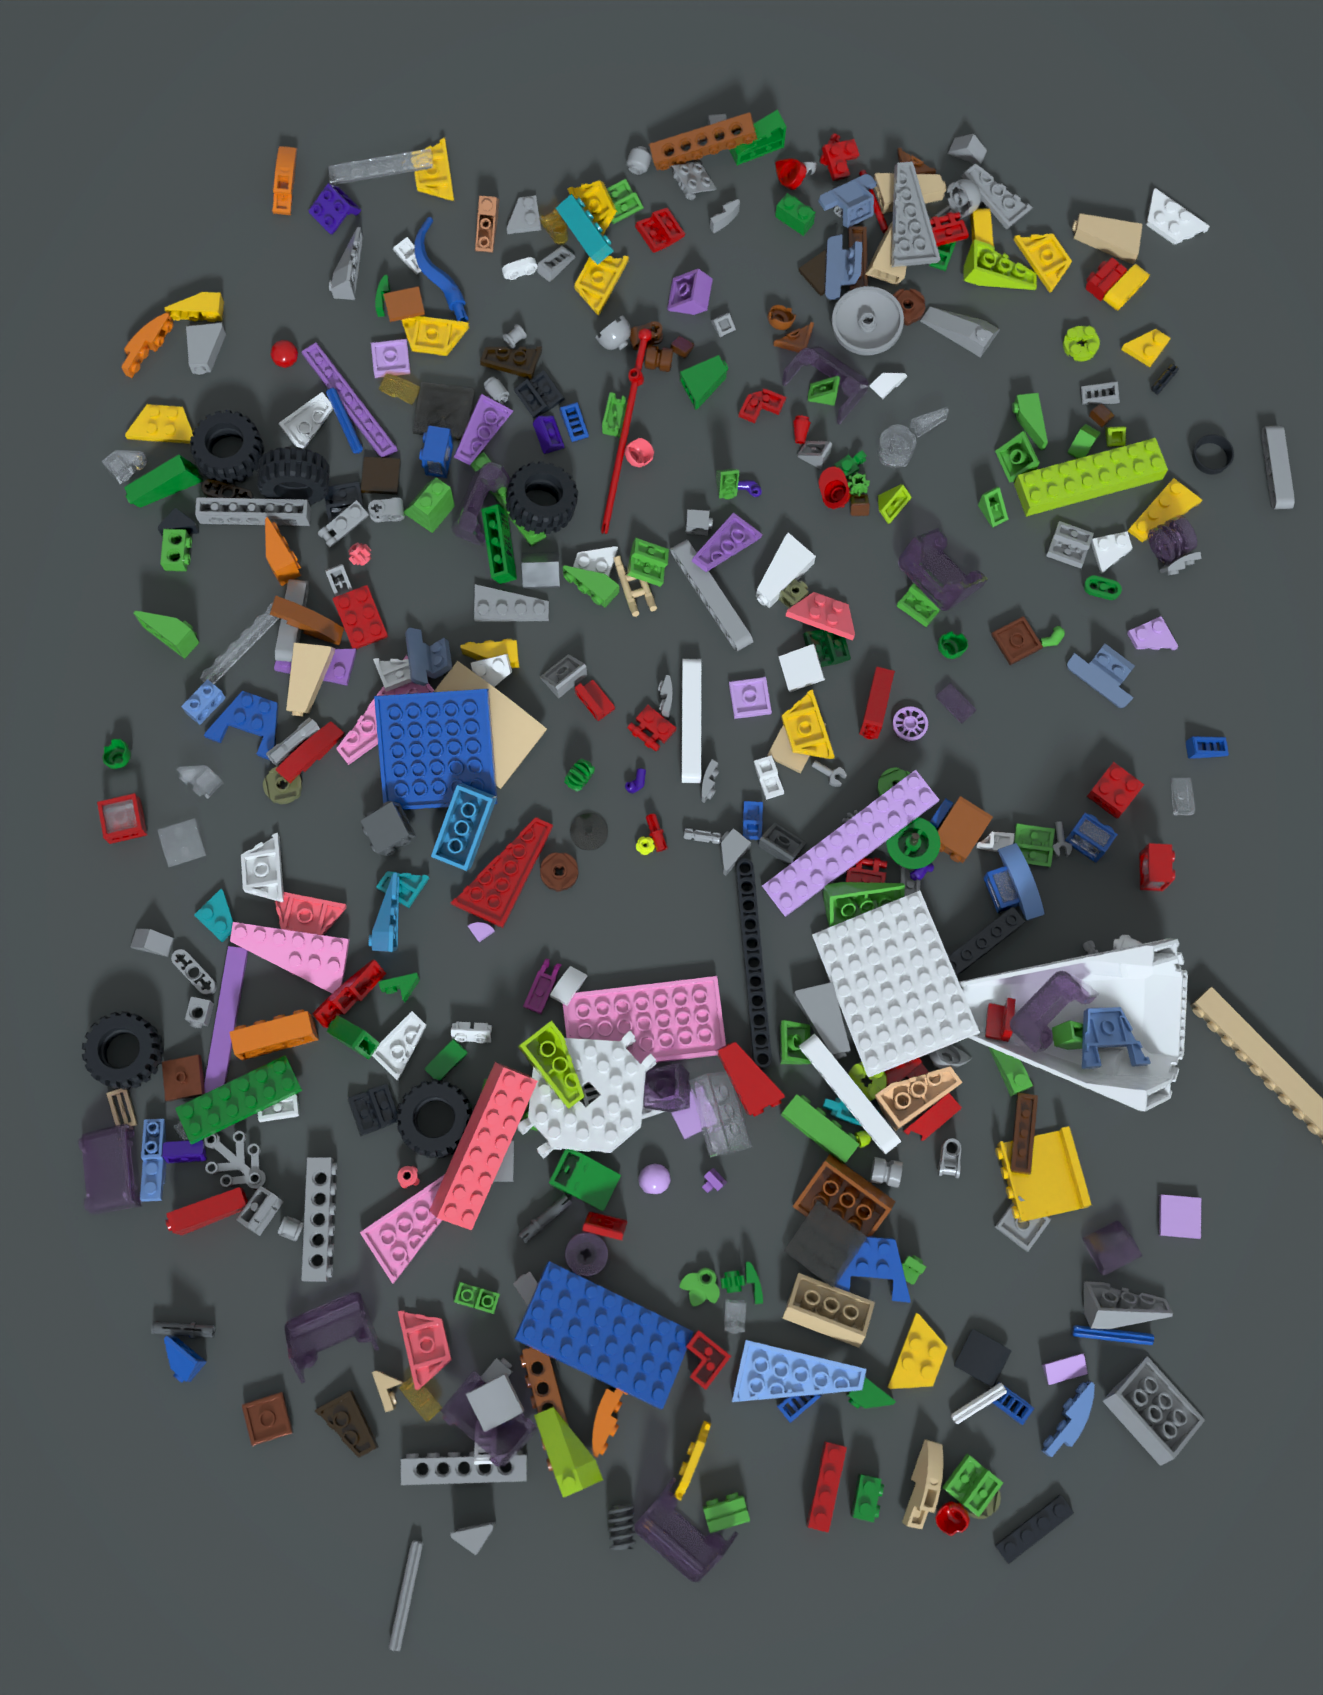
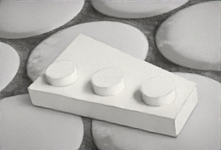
M321 392L279 422V426L296 447L305 449L332 412L333 407L327 397Z
M412 1011L380 1042V1045L372 1056L397 1081H399L426 1028V1024Z

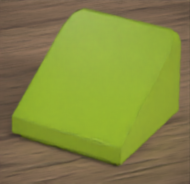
M1105 427L1107 446H1126V427Z

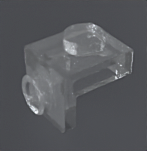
M726 1299L725 1331L733 1334L745 1332L746 1301Z

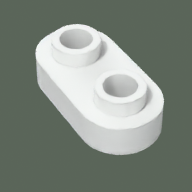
M528 257L506 264L502 268V273L505 279L514 280L523 275L533 274L538 266L533 257Z

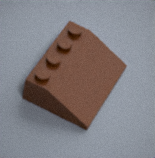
M829 1154L792 1207L849 1248L854 1235L872 1236L889 1214L896 1201Z

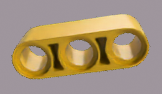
M977 209L970 215L972 242L975 239L993 246L990 209Z
M1134 264L1107 292L1103 300L1118 311L1147 281L1150 274L1137 264Z

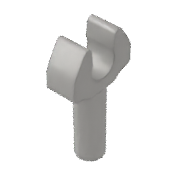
M816 760L812 765L813 768L827 775L830 780L829 784L834 787H840L842 784L839 780L835 779L836 775L844 779L847 776L841 767L832 770Z
M1055 822L1057 843L1052 846L1054 848L1053 854L1058 858L1060 855L1059 848L1062 847L1065 849L1066 857H1068L1072 851V844L1065 841L1063 822Z

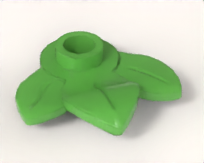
M702 1268L698 1273H689L680 1283L681 1289L690 1291L689 1298L692 1306H698L706 1299L716 1303L720 1295V1290L715 1283L716 1274L710 1268ZM704 1274H708L710 1276V1280L708 1282H704L702 1280V1276Z

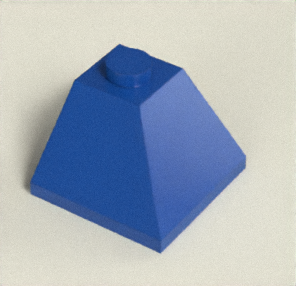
M166 1335L164 1342L170 1369L175 1372L173 1376L182 1383L184 1381L191 1382L207 1361L177 1336Z

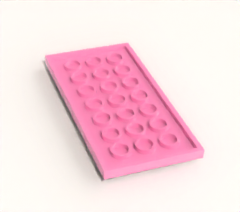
M717 976L578 992L574 994L568 1006L563 1004L566 1038L621 1041L631 1031L636 1041L626 1049L640 1064L650 1054L656 1059V1063L716 1056L715 1050L726 1045Z

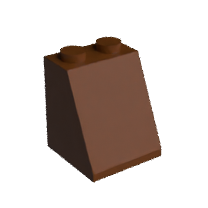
M960 796L938 830L941 842L939 852L944 851L950 855L949 857L953 861L964 863L993 816Z

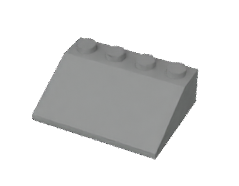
M1148 1356L1128 1373L1103 1400L1105 1405L1160 1466L1175 1459L1205 1421Z

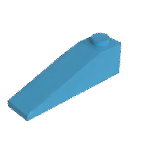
M400 873L392 874L372 930V935H369V946H372V951L393 952L398 950Z

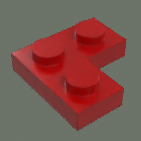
M855 139L827 144L822 147L832 181L848 178L850 172L846 161L857 159L860 156Z

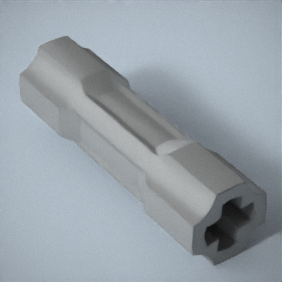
M310 717L298 726L296 731L266 753L269 760L274 765L279 766L290 753L320 729L319 726Z

